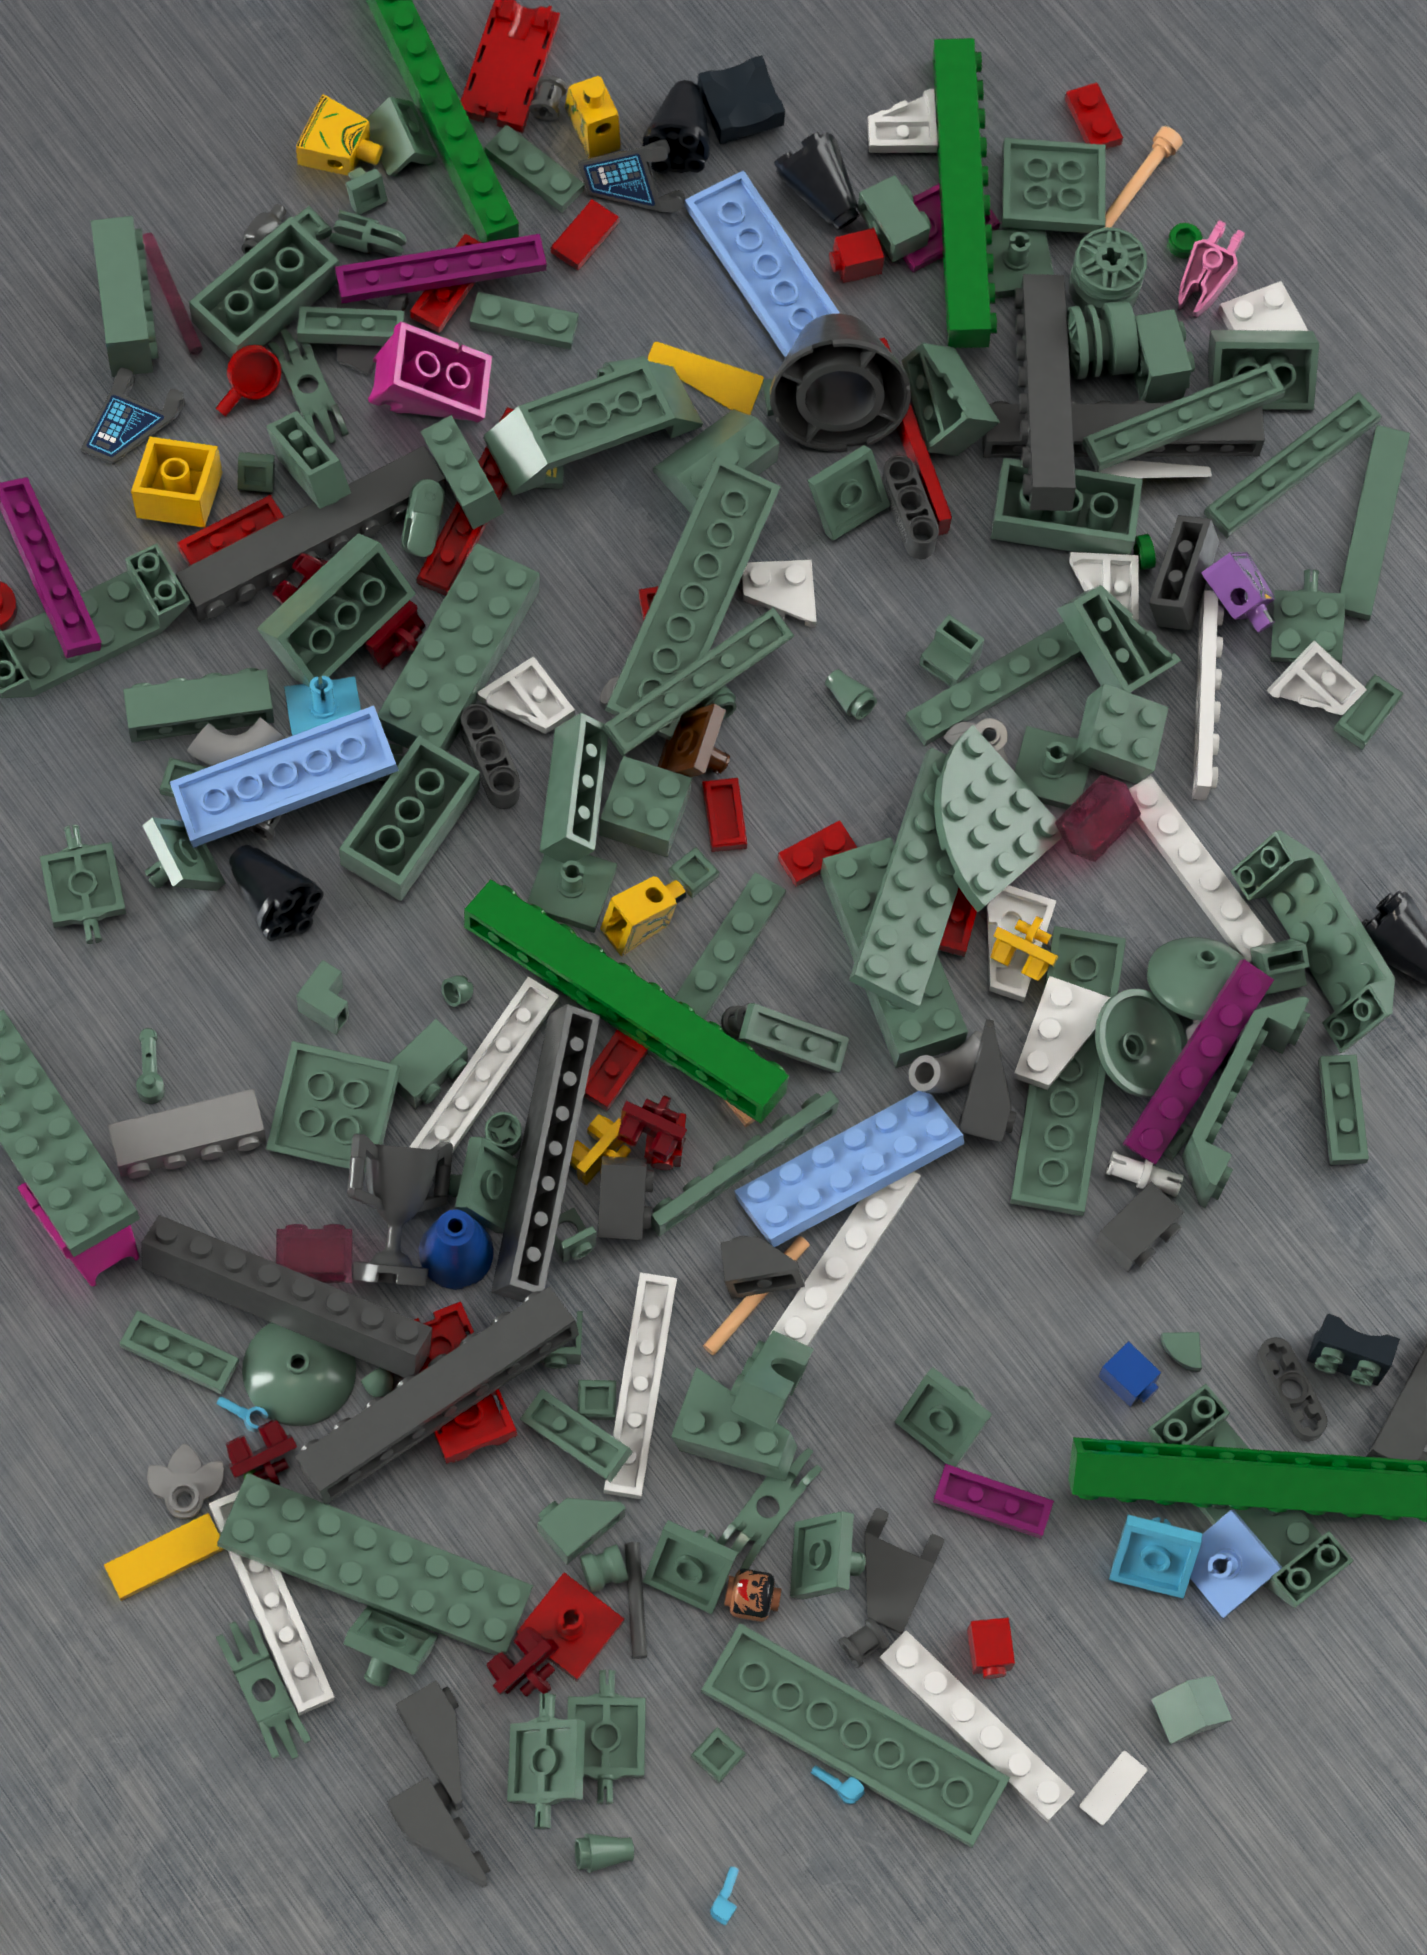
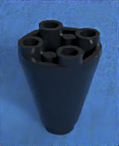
M682 80L671 88L644 133L642 147L659 140H667L670 152L667 159L660 162H651L652 169L658 173H698L704 169L705 162L709 158L710 138L700 88L692 81Z
M816 132L801 142L802 149L794 154L787 152L774 161L777 168L776 173L829 225H834L836 230H840L860 216L856 210L858 204L837 140L828 132L822 135Z
M243 845L236 849L229 859V864L232 867L233 876L259 931L269 941L281 939L294 932L296 934H303L308 931L313 924L311 917L324 896L322 889L314 881L258 848H253L251 845Z
M1398 891L1394 895L1389 893L1376 906L1379 913L1370 921L1365 919L1361 923L1387 964L1425 985L1427 984V921L1407 892L1402 893Z

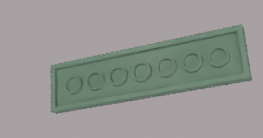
M716 456L608 700L605 711L617 716L710 651L781 486ZM681 716L656 734L670 740Z
M932 747L924 756L849 977V981L912 1013L920 1007L959 888L952 876L955 870L950 862L947 851L941 850L934 815L936 782L942 773L946 754Z
M1054 926L1050 952L1057 955L1058 959L1054 967L1050 965L1046 972L1044 989L1049 976L1108 997L1114 996L1118 993L1126 938ZM1095 1033L1080 1048L1073 1060L1048 1090L1032 1084L1028 1085L1010 1204L1083 1216L1085 1213L1106 1071L1098 1056Z
M4 1009L1 1010L0 1144L73 1257L138 1221L140 1216Z
M249 1473L245 1476L217 1542V1546L495 1656L501 1651H505L507 1654L533 1587L529 1583L328 1504L325 1505L323 1502Z
M739 1623L701 1689V1693L847 1777L858 1779L866 1788L971 1848L974 1846L1010 1780V1777L741 1623Z

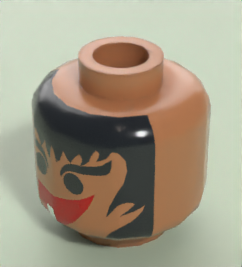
M740 1569L735 1576H729L724 1606H729L731 1615L736 1618L763 1622L769 1617L770 1610L778 1611L782 1589L774 1587L775 1579L770 1573Z

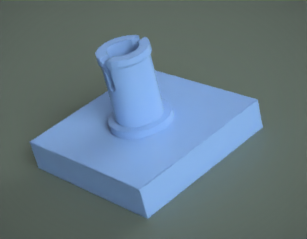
M1232 1509L1203 1533L1202 1543L1190 1579L1222 1618H1225L1266 1584L1271 1576L1281 1570L1282 1566L1237 1512Z

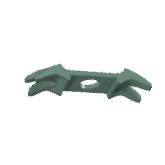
M287 329L280 330L291 360L286 361L284 352L276 342H272L268 346L280 362L281 372L287 380L301 416L315 432L316 428L312 416H316L329 443L333 444L336 442L327 411H331L341 435L345 436L349 433L338 404L335 403L315 359L310 343L300 342L305 352V355L301 356L299 347ZM305 377L314 378L318 382V388L312 393H304L298 388L299 381Z
M807 1448L792 1463L786 1481L767 1476L717 1541V1543L725 1546L737 1530L741 1533L731 1547L732 1550L738 1552L737 1556L751 1540L755 1542L740 1569L750 1568L761 1549L767 1543V1540L789 1510L823 1470L819 1465H816L802 1478L799 1485L794 1483L813 1453L810 1448ZM772 1497L778 1502L779 1511L775 1516L766 1518L758 1513L757 1503L761 1498Z
M255 1620L248 1621V1625L258 1649L256 1654H253L237 1623L234 1621L229 1625L242 1660L237 1662L223 1634L216 1636L219 1646L243 1691L272 1758L280 1757L269 1731V1728L274 1726L292 1759H295L299 1755L285 1721L291 1719L304 1744L310 1742L311 1738L291 1703ZM260 1680L271 1681L275 1686L274 1696L264 1702L257 1700L252 1693L256 1682Z

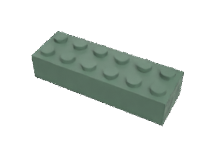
M476 543L377 714L388 740L409 749L419 735L444 751H449L461 730L462 712L466 707L477 702V692L486 686L540 591L539 572Z
M891 837L823 858L820 876L854 963L894 848ZM938 954L936 955L920 1007L914 1013L865 989L895 1068L911 1064L919 1056H936L954 1050L966 1041L968 1030Z

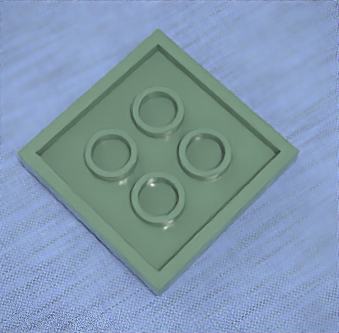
M1004 138L1001 227L1090 233L1105 227L1106 145Z
M292 1041L266 1150L349 1169L352 1137L354 1134H364L374 1144L383 1145L401 1066Z

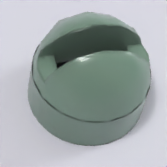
M464 975L452 976L442 982V995L450 1006L456 1007L464 1004L473 995L474 986L471 982H468V978Z
M379 1367L365 1376L361 1383L368 1394L374 1397H384L392 1392L394 1378L390 1371Z

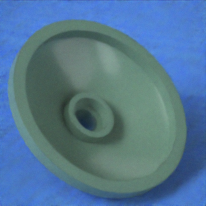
M1205 937L1178 938L1161 945L1153 953L1147 968V981L1154 996L1168 1009L1184 1017L1201 1021L1239 961L1245 958L1230 946L1214 939Z
M1128 989L1108 999L1097 1018L1095 1027L1096 1048L1100 1061L1109 1077L1117 1086L1129 1094L1143 1098L1153 1097L1187 1044L1186 1035L1177 1014L1164 1006L1152 992L1144 989Z
M271 1322L254 1336L245 1352L242 1365L243 1382L247 1395L253 1405L265 1409L269 1419H276L278 1423L288 1426H309L330 1418L347 1402L356 1380V1361L354 1356ZM296 1358H301L305 1361V1365L300 1369L291 1366L292 1361Z

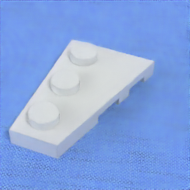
M1008 885L987 904L988 981L990 992L1024 1002L1031 978L1022 974L1021 971L1029 955L1017 949L1009 966L991 959L993 945L996 941L993 935L997 927H1000L1025 939L1026 934L1016 930L1015 926L1019 919L1032 925L1036 916L1044 919L1040 929L1047 932L1056 900ZM1036 939L1033 941V944L1042 947V942Z
M1049 976L1013 1078L1048 1090L1073 1060L1080 1048L1095 1033L1100 1010L1111 997Z

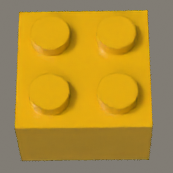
M149 436L131 490L136 518L205 528L223 474L218 446Z

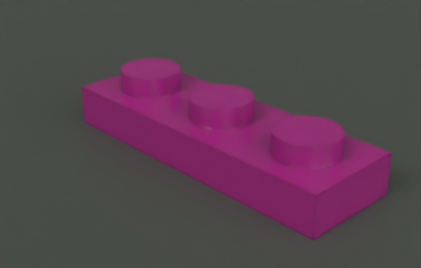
M948 1464L944 1466L933 1499V1503L1039 1539L1044 1534L1054 1500Z

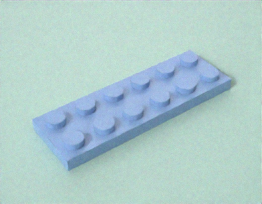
M744 170L685 199L684 207L785 358L808 323L824 315L840 314Z
M373 705L170 781V785L188 837L194 848L399 770Z
M917 1091L734 1191L737 1201L770 1245L776 1247L965 1144L963 1134L932 1095Z

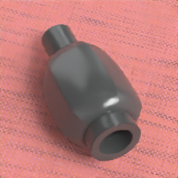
M276 204L270 213H260L250 223L243 235L244 244L241 249L244 254L282 224L281 220L286 214V209L282 205Z

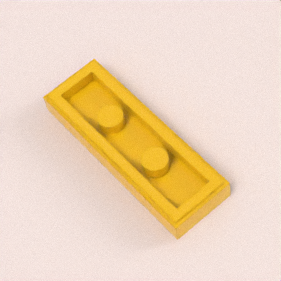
M209 1513L104 1564V1567L120 1600L123 1601L225 1549L217 1546L220 1535Z

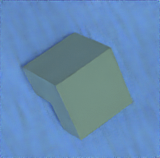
M948 614L936 629L934 640L921 654L919 665L952 687L962 681L980 659L985 639Z
M1289 939L1250 948L1252 964L1274 979L1265 995L1307 986L1304 968L1310 967L1306 944L1295 939Z
M322 960L296 995L298 1012L335 1035L338 1034L349 1018L348 1002L338 996L343 988L342 971Z
M1214 1675L1187 1680L1151 1699L1170 1744L1185 1741L1201 1732L1216 1729L1233 1720Z

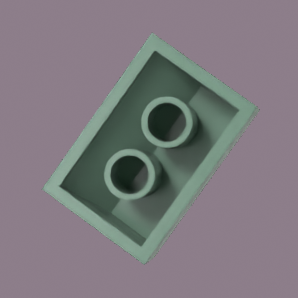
M1210 330L1208 350L1209 387L1270 363L1286 392L1283 398L1263 405L1262 409L1314 410L1320 343L1313 331Z
M732 410L653 467L652 471L691 513L716 456L756 475H760L778 461L780 442L757 417Z

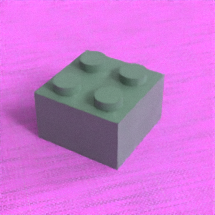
M1175 309L1136 315L1139 356L1137 370L1132 375L1139 400L1146 401L1147 403H1165L1184 398L1186 389L1190 387L1191 372L1195 371V361L1192 352H1187L1185 347L1186 329L1183 321H1178Z
M1104 683L1087 697L1073 761L1138 784L1155 771L1169 707Z
M623 756L600 817L599 835L668 857L690 797L692 778Z

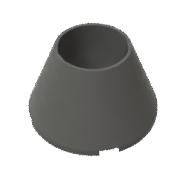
M837 313L818 317L803 328L776 372L770 388V407L776 417V423L783 432L798 443L824 451H848L847 446L867 442L869 446L885 438L904 419L911 398L908 375L896 357L862 320L851 315Z

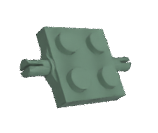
M1311 569L1304 570L1303 589L1298 591L1275 590L1273 618L1276 622L1272 628L1271 661L1289 662L1292 664L1315 640L1342 665L1346 594L1325 593L1318 590L1319 571L1313 569L1312 582H1310Z
M69 825L64 828L68 847L58 853L39 856L53 926L57 928L72 924L84 925L86 943L94 944L92 930L96 943L102 941L98 921L107 917L126 914L112 842L98 845L82 844L79 826L72 825L74 838H72Z
M599 1670V1693L588 1697L568 1696L567 1719L585 1721L583 1777L597 1781L596 1803L601 1805L604 1804V1789H606V1805L613 1804V1781L621 1778H644L646 1698H630L615 1693L616 1671L614 1670L608 1671V1685H606V1670Z
M545 1693L539 1694V1717L525 1723L510 1724L507 1802L536 1805L535 1829H551L552 1805L561 1801L582 1800L585 1721L555 1718L556 1695Z

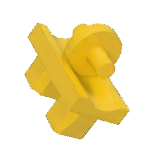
M1036 916L1032 925L1020 919L1018 920L1015 929L1026 934L1025 939L1000 927H997L993 935L996 941L990 958L1009 966L1018 949L1029 955L1021 973L1038 982L1047 972L1050 965L1054 967L1058 956L1033 944V941L1036 939L1047 945L1052 936L1040 929L1044 919Z
M600 1114L594 1118L587 1128V1134L598 1142L591 1150L578 1140L574 1142L570 1165L577 1170V1178L585 1186L589 1184L599 1171L601 1174L602 1156L627 1157L631 1153L630 1148L618 1140L621 1124L620 1118L615 1122Z

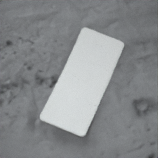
M1123 1751L1081 1802L1080 1808L1100 1825H1104L1144 1776L1147 1768L1128 1752Z

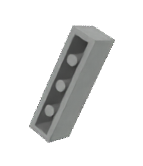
M254 1089L108 1125L121 1178L126 1176L131 1179L141 1178L148 1175L150 1170L162 1167L168 1170L177 1169L185 1166L187 1161L198 1158L213 1160L221 1157L223 1152L234 1149L249 1151L257 1148L260 1143L266 1142L265 1130Z

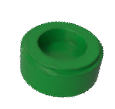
M1177 224L1169 233L1167 240L1168 249L1178 258L1189 259L1194 243L1202 240L1203 236L1201 231L1193 224Z
M1147 533L1135 536L1133 552L1134 555H1138L1139 569L1155 568L1156 556L1150 535Z

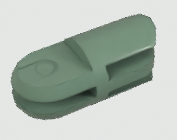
M339 210L338 217L340 220L335 221L333 227L337 233H331L330 243L368 254L373 251L392 257L400 256L404 251L401 246L406 245V236L402 232L380 225L378 220Z
M422 479L413 485L409 495L401 537V546L404 551L420 557L428 556L433 552L445 500L443 488L432 479Z

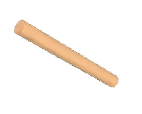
M798 1236L784 1254L797 1261L810 1244L802 1236ZM768 1293L746 1296L703 1345L704 1349L714 1356Z

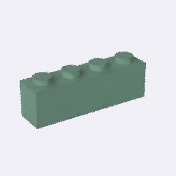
M246 668L235 674L210 673L199 679L174 678L167 683L155 685L138 683L131 688L123 689L131 743L197 734L208 723L217 730L253 726L259 717L268 723H274L267 669Z
M582 712L557 726L553 740L539 852L562 863L571 860L577 861L595 851L608 736L601 728L604 723Z

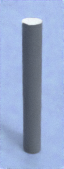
M628 1542L624 1545L628 1575L627 1589L632 1658L642 1659L648 1656L640 1543Z

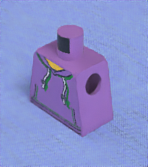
M1248 552L1228 553L1201 572L1235 620L1249 619L1257 633L1264 631L1276 622L1266 607L1275 600V597Z

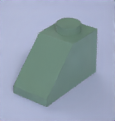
M566 1498L560 1504L553 1501L539 1513L540 1520L537 1522V1531L564 1563L568 1565L625 1517L626 1507L621 1502Z

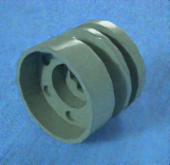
M1104 227L1091 231L1086 235L1076 250L1069 278V294L1073 303L1079 306L1082 312L1086 305H1093L1099 319H1101V311L1105 303L1129 301L1133 308L1139 297L1142 281L1147 269V254L1142 243L1133 234L1120 228Z
M1129 301L1103 304L1101 319L1098 318L1093 305H1086L1083 313L1079 306L1067 309L1069 366L1075 380L1086 378L1088 371L1092 378L1099 377L1103 361H1105L1111 376L1136 372L1139 356L1135 315Z

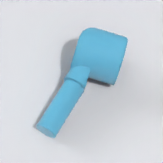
M222 1396L217 1401V1405L242 1418L245 1427L251 1432H258L259 1426L251 1423L250 1415L258 1414L264 1419L268 1418L266 1410L258 1406L247 1409Z
M817 1765L811 1771V1774L832 1786L846 1804L855 1803L865 1794L864 1786L856 1778L850 1777L842 1783L838 1778Z
M735 1867L729 1868L723 1888L710 1910L712 1918L723 1925L728 1923L737 1909L736 1905L728 1901L739 1869Z

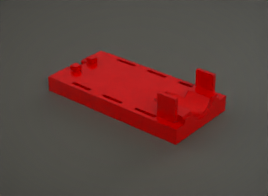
M494 0L460 100L469 119L484 123L487 117L497 120V127L504 128L508 125L517 132H524L530 114L529 107L538 89L537 82L543 74L560 23V13L552 11V6L549 5L548 8L539 6L538 8L531 9L521 6L516 0ZM547 37L548 41L544 49L543 46ZM538 64L539 69L536 77H534L535 70ZM529 92L530 96L527 105H524Z
M461 1301L434 1311V1319L423 1323L432 1327L430 1354L420 1372L428 1368L429 1363L435 1357L441 1354L447 1355L458 1348L461 1341L467 1337L466 1331L469 1332V1335L474 1333ZM499 1389L440 1428L441 1434H439L438 1430L433 1432L446 1464L454 1463L456 1460L457 1462L463 1460L482 1447L489 1445L498 1446L517 1436V1430ZM495 1395L502 1409L500 1412L493 1398Z

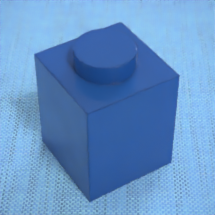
M1128 1341L1102 1367L1098 1377L1131 1408L1138 1400L1145 1403L1159 1389L1155 1383L1161 1372Z

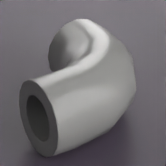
M261 717L249 730L238 735L225 734L208 723L193 740L187 752L196 759L213 766L287 737Z
M975 1031L958 1048L944 1056H919L913 1061L908 1074L911 1085L921 1092L943 1094L969 1084L982 1033Z

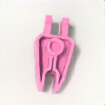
M1220 220L1216 223L1208 240L1202 239L1194 243L1180 285L1178 309L1180 310L1190 294L1200 290L1201 297L1193 312V316L1196 318L1212 306L1237 273L1238 262L1235 254L1245 233L1240 230L1234 233L1227 249L1217 245V242L1224 234L1226 223Z

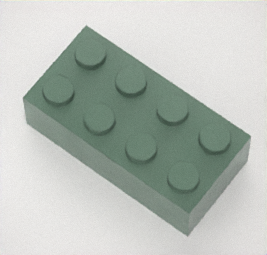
M133 216L91 220L105 341L111 376L116 377L120 368L131 370L133 375L153 373L152 359H158L159 356L142 228L135 229Z
M290 216L189 301L191 321L230 358L242 347L248 345L264 346L280 330H283L299 316L300 306L310 307L337 284L335 266H339V260Z
M1003 458L990 539L1072 552L1131 555L1135 543L1143 479L1075 469L1076 490L1072 511L1030 510L1029 495H1023V475L1028 474V468H1022L1021 460Z
M358 533L270 615L257 630L294 680L310 687V681L318 676L320 685L322 684V676L329 677L416 593L381 543Z
M419 735L397 765L399 771L390 775L339 848L341 866L400 901L404 899L480 789V771Z

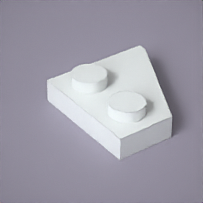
M934 89L924 91L922 97L909 103L904 100L895 104L889 110H881L868 116L869 153L937 152Z
M1282 281L1221 303L1218 309L1228 330L1308 331Z
M1071 552L1069 563L1083 590L1087 591L1102 585L1133 614L1132 618L1138 623V555Z
M811 560L747 563L741 577L743 601L757 607H766L769 610L774 607L780 616L785 617L787 614L805 621V626L810 628L816 627L817 619Z
M1315 640L1267 689L1273 697L1286 698L1299 702L1302 705L1322 708L1327 712L1343 715L1367 690Z
M534 656L477 692V698L481 703L544 734L549 733L575 716V709Z

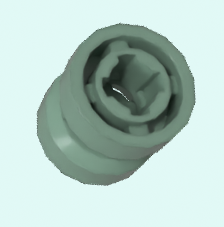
M508 1112L495 1113L486 1122L485 1139L511 1156L518 1152L522 1142L520 1121L516 1116Z
M617 1544L606 1547L603 1553L597 1555L588 1553L580 1556L582 1570L591 1593L602 1590L605 1584L610 1582L619 1584L628 1581L625 1564Z

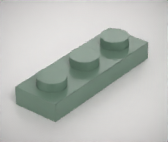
M508 125L484 147L486 156L561 213L584 192L585 183Z
M477 292L470 318V328L571 350L579 321V313Z
M300 306L297 340L302 343L384 346L393 335L394 326L401 321L405 322L404 311Z
M756 1003L748 1004L739 1035L740 1040L832 1073H840L849 1037Z
M1357 1054L1320 1056L1318 1066L1330 1165L1366 1164L1369 1156Z
M138 1310L119 1343L121 1348L221 1395L239 1364L238 1357Z
M544 1389L540 1390L520 1418L524 1424L610 1483L633 1453L629 1447Z

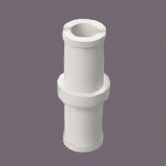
M1115 1151L1112 1152L1108 1162L1109 1167L1107 1166L1106 1174L1137 1183L1136 1187L1144 1189L1152 1181L1162 1192L1175 1198L1180 1191L1182 1185L1180 1182L1183 1181L1184 1177L1182 1174L1153 1166V1163L1147 1159L1141 1162L1118 1154Z

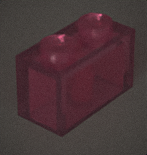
M1100 775L1055 822V825L1072 854L1096 862L1141 815V812L1126 783Z
M290 1224L285 1226V1229H277L276 1263L323 1283H353L352 1229H345V1226L340 1224H327L323 1226V1229H308L303 1224Z

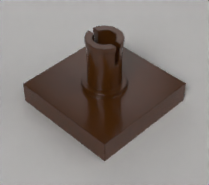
M712 704L683 714L670 740L666 739L657 767L688 777L705 774L707 768L716 774H721L725 771L730 761V755L717 749L714 745L726 710L717 704Z

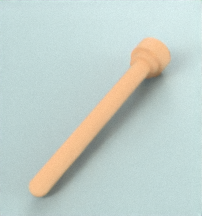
M1163 126L1154 136L1153 150L1106 211L1105 227L1111 228L1162 159L1175 155L1181 147L1183 139L1174 129Z

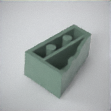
M921 343L902 359L903 367L910 382L911 398L918 425L928 452L958 456L1000 423L954 347Z
M1102 585L1081 593L1057 608L1100 685L1105 683L1131 693L1182 661L1175 653L1171 654L1156 640L1158 638L1150 630L1146 631L1132 618L1133 614Z
M696 1367L671 1435L679 1451L786 1481L798 1447L791 1432L778 1423L775 1424L773 1430H770L731 1412L730 1410L736 1398L730 1395L731 1390Z

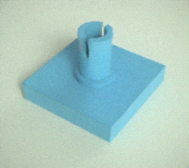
M317 676L310 681V687L304 684L284 686L292 736L361 710L355 677L331 680L327 676H322V684L319 685Z
M1127 1515L1110 1570L1109 1580L1184 1599L1202 1543L1203 1533L1172 1526L1165 1518L1164 1522L1160 1523L1161 1517L1148 1520Z

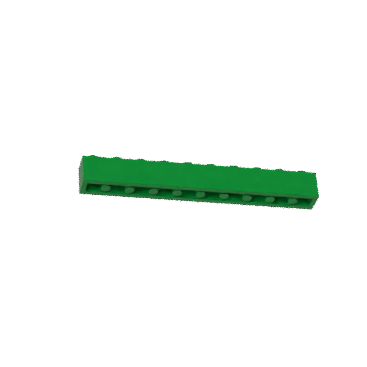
M366 0L480 242L485 243L519 237V222L413 1Z
M975 38L934 39L933 45L948 347L988 348L990 346L991 334H997V314L990 313V304H995V283H988V274H993L994 259L993 253L987 254L986 245H992L991 224H985V216H990V195H983V187H988L989 173L988 166H982L981 158L987 157L986 137H980V129H985V108H978V101H983L984 87L983 80H977L976 73L982 72V53L975 52Z
M490 879L464 909V928L592 1013L600 1015L601 1019L761 1124L786 1094L789 1075L786 1074L785 1070L774 1061L768 1062L757 1055L749 1044L743 1041H736L727 1035L717 1023L707 1022L695 1014L688 1004L675 1001L666 995L664 990L656 983H648L643 980L627 964L616 962L607 956L598 945L587 943L578 937L568 925L558 924L549 918L539 906L535 904L529 905L520 899L510 887L499 885Z
M1073 1437L1068 1481L1072 1495H1077L1086 1500L1111 1497L1127 1503L1136 1502L1137 1499L1153 1500L1161 1505L1186 1502L1202 1508H1208L1216 1504L1229 1505L1237 1510L1261 1507L1278 1513L1287 1512L1289 1509L1304 1510L1312 1515L1337 1512L1353 1518H1359L1367 1514L1379 1515L1388 1520L1412 1517L1427 1522V1461Z

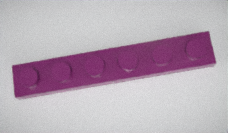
M540 234L335 266V275L341 304L546 271L547 263Z
M28 477L1 482V513L65 657L70 658L100 651L101 639Z
M1245 959L1239 961L1124 1140V1146L1142 1158L1151 1161L1154 1165L1157 1164L1273 983V978Z

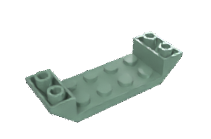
M643 361L520 405L485 433L483 439L511 495L514 496L544 485L546 471L664 428H666L670 438H674L701 428L703 423L674 367Z
M157 543L125 558L126 572L80 594L101 639L100 651L66 658L46 612H42L4 632L0 629V698L34 697L160 635L190 604V599Z
M1281 830L1275 831L1231 869L1230 872L1248 901L1266 897L1289 937L1306 944L1310 965L1308 968L1335 1011L1322 1024L1339 1052L1343 1053L1393 1013L1395 977L1321 856Z
M1301 996L1254 1010L1181 1157L1200 1206L1206 1208L1211 1197L1216 1200L1219 1199L1233 1171L1232 1168L1227 1166L1232 1154L1212 1144L1262 1045L1283 1054L1288 1043L1295 1046L1311 1015L1304 1011L1310 999Z
M1204 1384L1147 1429L1153 1443L1249 1449L1226 1421L1230 1414L1229 1410L1207 1384ZM1216 1504L1208 1508L1198 1507L1212 1525L1233 1509L1229 1505ZM1251 1507L1248 1510L1234 1509L1282 1566L1281 1570L1271 1576L1269 1581L1263 1586L1294 1608L1299 1606L1354 1561L1330 1531L1322 1536L1301 1510L1289 1509L1287 1512L1278 1513L1261 1507Z

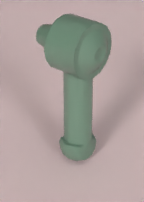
M152 1028L143 1029L139 1035L142 1052V1075L137 1079L136 1089L138 1097L146 1104L158 1103L165 1095L163 1079L157 1074L156 1041L158 1036L157 1032Z

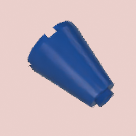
M449 1210L442 1214L426 1230L419 1245L420 1263L422 1267L429 1268L428 1278L440 1287L453 1290L464 1289L466 1286L481 1281L490 1270L494 1256L493 1243L486 1229L462 1210Z

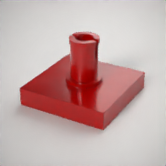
M564 1572L517 1630L516 1635H519L525 1628L532 1627L544 1638L553 1639L560 1648L548 1660L577 1682L622 1626L625 1619Z

